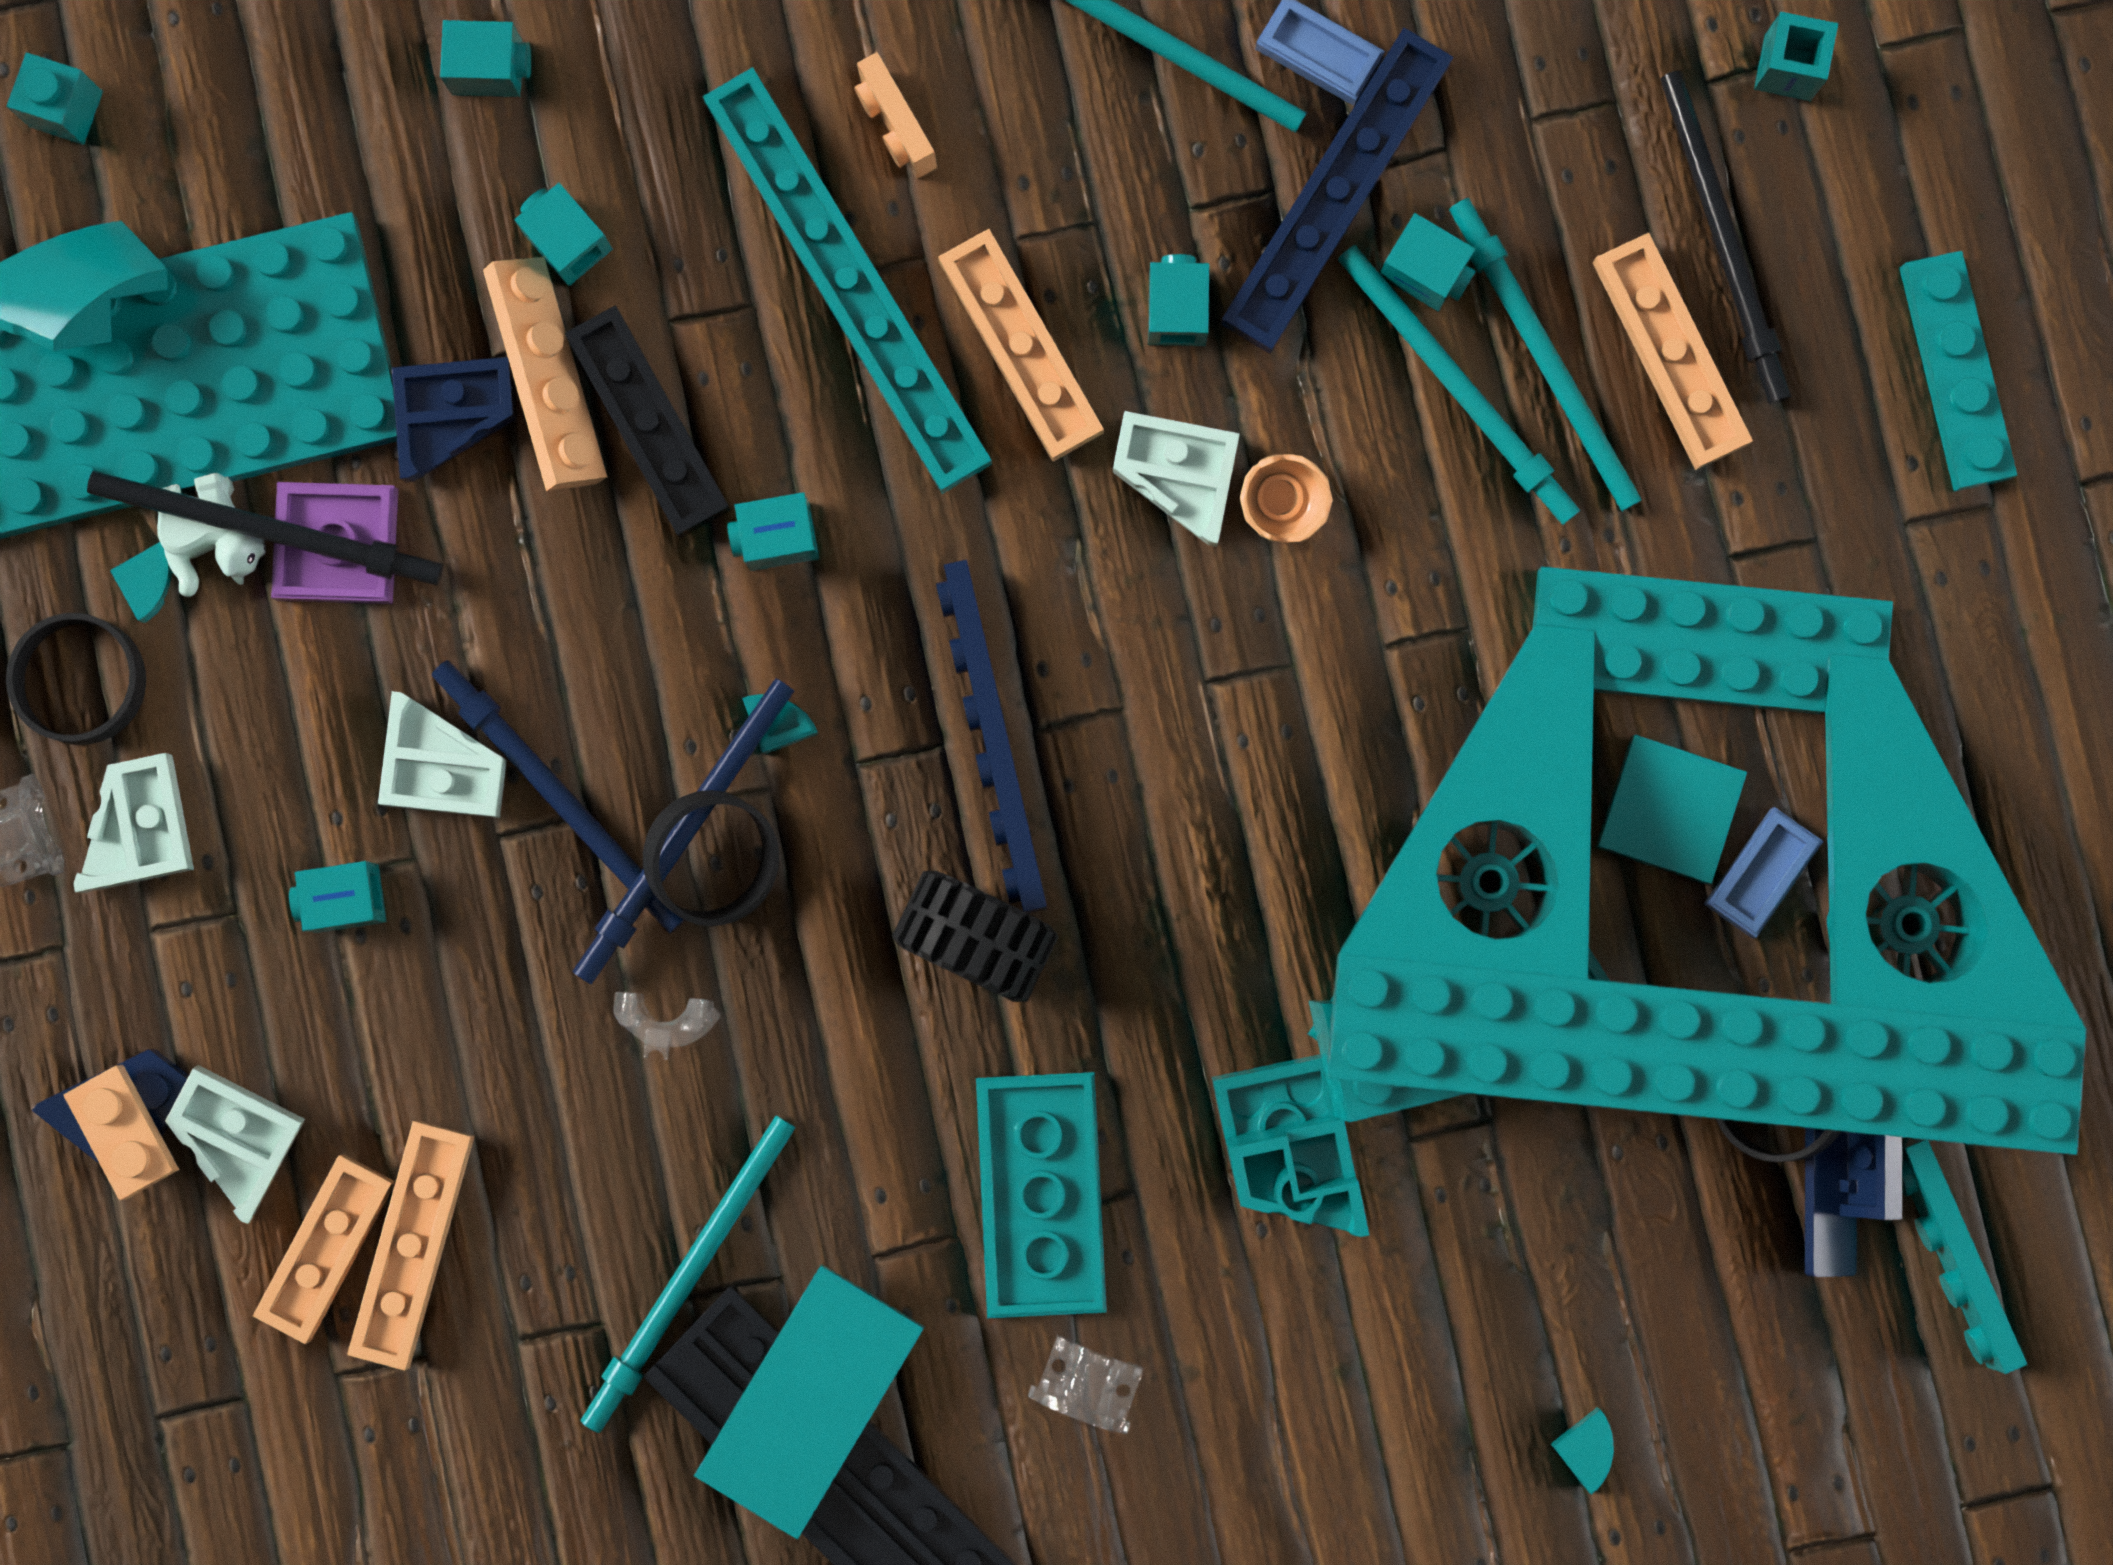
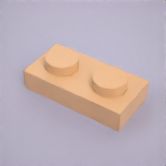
M878 52L858 62L857 66L861 83L854 87L869 117L873 118L880 114L890 133L883 136V140L898 167L900 168L908 163L917 179L937 168L935 151Z
M116 1065L63 1094L119 1200L128 1199L179 1170L124 1065Z

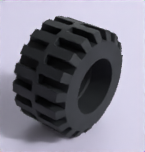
M923 871L892 935L899 947L1013 1002L1028 1001L1059 937L1049 924L939 871Z

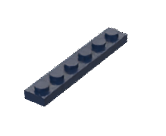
M1405 27L1402 29L1221 321L1222 326L1265 352L1272 353L1451 65L1453 56Z
M967 559L944 564L947 581L938 582L936 586L943 616L955 615L960 638L951 639L949 643L956 673L968 672L973 695L962 697L970 732L982 729L987 752L975 755L983 789L995 786L1000 809L989 812L996 846L1008 844L1013 867L1002 869L1009 903L1021 902L1023 911L1026 913L1046 910L1047 904Z

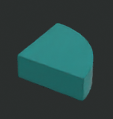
M159 542L110 570L137 620L142 623L149 621L162 609L173 573L169 567L165 550Z
M764 694L750 695L742 698L748 715L751 714ZM788 701L759 742L762 753L765 755L816 736L819 733L810 717L800 707Z
M1596 1407L1551 1443L1555 1451L1591 1495L1606 1479L1614 1455L1613 1435L1609 1422L1602 1410Z

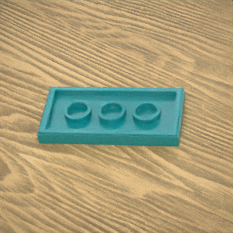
M1095 1072L976 1078L987 1318L1106 1313Z
M821 1264L694 1474V1477L798 1540L925 1326Z

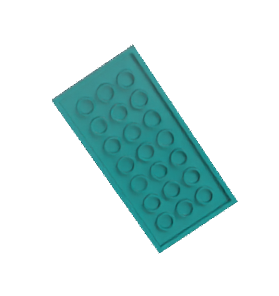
M353 212L160 258L159 260L167 268L168 290L110 299L112 342L53 351L33 343L25 336L14 335L0 329V539L134 506L87 493L88 480L93 470L159 488L178 484L180 485L181 494L197 491L194 483L195 478L212 473H219L234 482L397 442L392 365L358 219Z

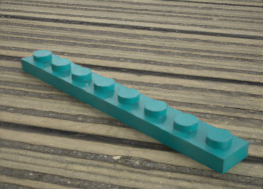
M754 68L748 69L704 95L705 104L940 492L943 494L991 466V458Z

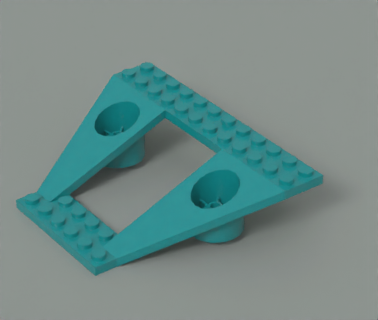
M1541 566L1537 572L1533 628L1337 955L1326 1079L2077 1155L2086 1028L1889 661L1893 601ZM1594 692L1810 714H1822L1825 712L1829 912L1826 920L1830 946L1831 1004L1588 979ZM1488 826L1486 853H1481L1475 857H1472L1454 836L1465 828ZM1497 829L1512 833L1526 847L1510 860L1496 854ZM1447 844L1453 848L1465 863L1459 876L1437 874L1442 850ZM1530 852L1540 867L1541 884L1519 882V875L1514 866ZM1904 868L1902 896L1892 899L1878 881L1883 875L1893 869ZM1489 871V878L1497 881V891L1486 893L1481 889L1479 879L1483 872ZM1917 872L1925 874L1942 888L1928 901L1915 895ZM1438 882L1457 884V892L1461 901L1450 910H1448L1440 897ZM1518 890L1542 892L1536 913L1528 923L1511 904L1517 896ZM1872 893L1882 906L1877 908L1869 918L1866 917L1869 895ZM1946 898L1949 899L1954 908L1956 926L1940 925L1939 915L1935 907ZM1466 905L1480 911L1478 934L1471 932L1453 918ZM1503 909L1521 930L1505 939L1488 937L1490 912H1497ZM1902 920L1908 922V934L1902 928ZM1939 932L1956 934L1951 955L1946 961L1932 947L1938 939ZM1884 950L1898 952L1896 969L1883 959L1880 954ZM1922 953L1937 972L1923 980L1910 978L1911 954Z

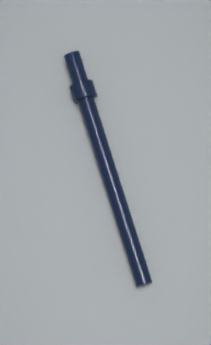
M449 660L440 664L432 672L431 676L461 707L458 714L474 731L481 729L629 890L642 869L498 714L501 707L485 690L478 692ZM655 894L645 907L669 934L674 932L685 921L666 907Z
M777 678L774 679L697 792L705 790L726 792L795 692L791 687ZM717 804L704 806L690 812L669 832L663 844L659 861L662 883ZM644 868L614 911L608 909L594 928L599 932L572 971L591 985L618 946L624 949L637 931L633 924L654 896L646 880Z

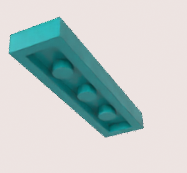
M1963 251L1906 262L1899 268L1953 491L1956 492L2011 480L2018 475Z
M1916 1138L1903 1140L1902 1194L1906 1197L1912 1196L1921 1216L1915 1219L1918 1235L1929 1252L1936 1251L1945 1273L1939 1275L1942 1289L1954 1308L1961 1307L1970 1329L1964 1331V1337L1970 1352L1979 1364L1985 1363L1987 1368L2004 1374L2028 1365L1929 1141Z

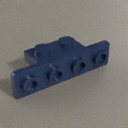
M1805 1127V1148L1814 1143L1825 1129ZM1842 1131L1829 1147L1815 1156L1805 1159V1274L1807 1276L1842 1277L1854 1276L1856 1274L1857 1218L1902 1220V1137Z

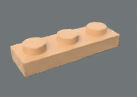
M345 1154L338 1155L253 1317L304 1344L310 1343L396 1181Z

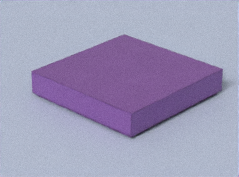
M277 482L275 519L372 544L376 539L396 545L398 488L394 485ZM274 543L272 599L276 601L393 604L394 575L390 580L367 574L366 567Z

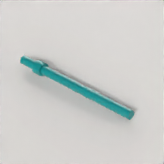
M1065 0L1294 133L1298 131L1307 115V112L1112 0Z
M1469 198L1459 201L1449 208V211L1467 243L1476 248L1470 258L1478 273L1485 272L1621 512L1642 501V498L1504 260L1509 255L1498 235H1490Z
M1353 245L1338 258L1340 264L1516 470L1513 477L1527 493L1534 491L1562 525L1577 515L1581 510L1551 476L1555 470L1541 453L1534 456L1359 248Z
M778 1115L774 1117L622 1356L615 1355L601 1377L605 1382L580 1420L586 1427L594 1432L601 1433L624 1395L633 1394L645 1375L641 1371L642 1367L796 1129L794 1125Z

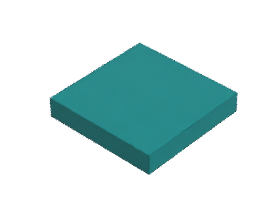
M1633 735L1630 738L1595 847L1706 885L1712 884L1747 772L1638 735Z

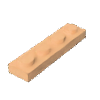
M990 229L938 256L941 267L1052 462L1104 434L1101 423Z
M1650 233L1644 234L1596 257L1593 265L1695 470L1748 446L1753 440Z
M545 258L493 261L483 269L546 491L598 484L607 478V473L569 341L564 334L566 331Z
M422 1121L412 1122L347 1355L404 1371L410 1368L473 1145L474 1135Z

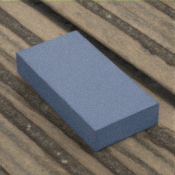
M1281 0L1255 46V50L1353 106L1357 103L1385 54L1384 50L1296 0Z
M1771 808L1709 895L1704 905L1749 937L1757 938L1824 841L1777 808Z

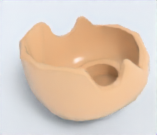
M1294 454L1271 455L1261 459L1245 476L1240 494L1245 521L1261 537L1281 543L1302 542L1309 539L1327 522L1333 502L1327 476L1315 463L1303 456Z

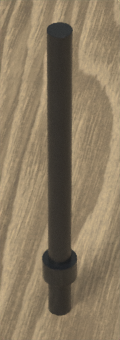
M1681 70L1670 72L1662 76L1660 82L1746 335L1741 342L1748 363H1755L1769 405L1777 404L1792 397L1778 354L1783 350L1776 329L1768 328L1683 72Z
M95 470L92 471L88 480L87 493L363 566L366 567V573L389 580L393 575L435 586L439 585L442 577L443 563L399 552V545L376 539L372 544Z

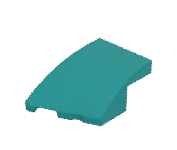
M122 220L93 225L58 235L28 247L0 262V329L14 335L25 336L33 343L53 351L112 342L110 299L168 290L167 268Z
M1318 1054L1211 1077L1240 1206L1268 1214L1273 1212L1285 1215L1291 1220L1307 1224L1316 1223L1348 1231L1351 1235L1358 1237L1369 1236L1345 1121L1334 1116L1321 1055Z

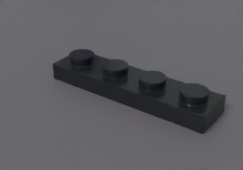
M615 305L564 333L678 537L681 539L731 511L617 306Z

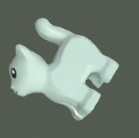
M212 473L194 479L200 499L235 508L231 500L234 486L228 477H224L219 473ZM178 484L162 488L181 493L180 485ZM158 512V538L165 550L169 567L178 577L179 592L185 597H191L196 594L199 584L198 575L190 559L215 549V558L222 572L226 576H231L238 584L242 585L244 584V576L255 570L260 557L266 553L265 543L262 539Z

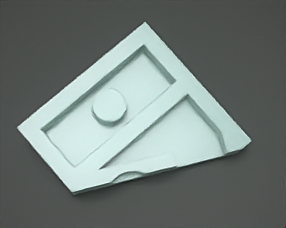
M1124 411L1113 473L1207 545L1217 547L1240 433Z
M392 691L378 804L389 807L500 818L507 760L407 695Z
M162 753L107 765L100 789L101 806L92 817L87 835L91 842L82 873H76L74 880L75 892L87 893L194 870L173 755Z
M199 1065L192 1069L165 1120L180 1142L192 1149L196 1155L198 1166L210 1182L216 1181L236 1209L233 1211L235 1215L246 1224H249L253 1219L305 1121L304 1118Z

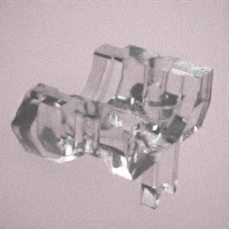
M34 773L21 777L20 784L0 790V801L4 797L7 799L6 807L4 809L0 807V887H6L48 872L52 876L64 873L62 850L52 840L44 822L42 801L45 799L43 789ZM25 861L27 869L24 873H21L19 867Z
M615 992L613 1013L620 1025L625 1026L628 1031L645 1043L643 1058H648L651 1051L658 1050L664 1055V1060H668L670 1048L687 1046L706 1036L721 1016L714 1007V1000L689 998L687 1008L680 1017L671 1022H662L648 1012L645 1006L644 994Z
M1057 1335L1039 1386L1031 1385L1028 1397L1079 1421L1109 1431L1128 1434L1131 1422L1127 1421L1126 1417L1144 1367L1129 1361L1126 1362L1103 1355L1069 1338ZM1057 1359L1063 1360L1066 1363V1368L1061 1372H1056L1052 1368L1053 1361ZM1120 1384H1127L1130 1387V1392L1127 1396L1117 1394L1116 1388Z

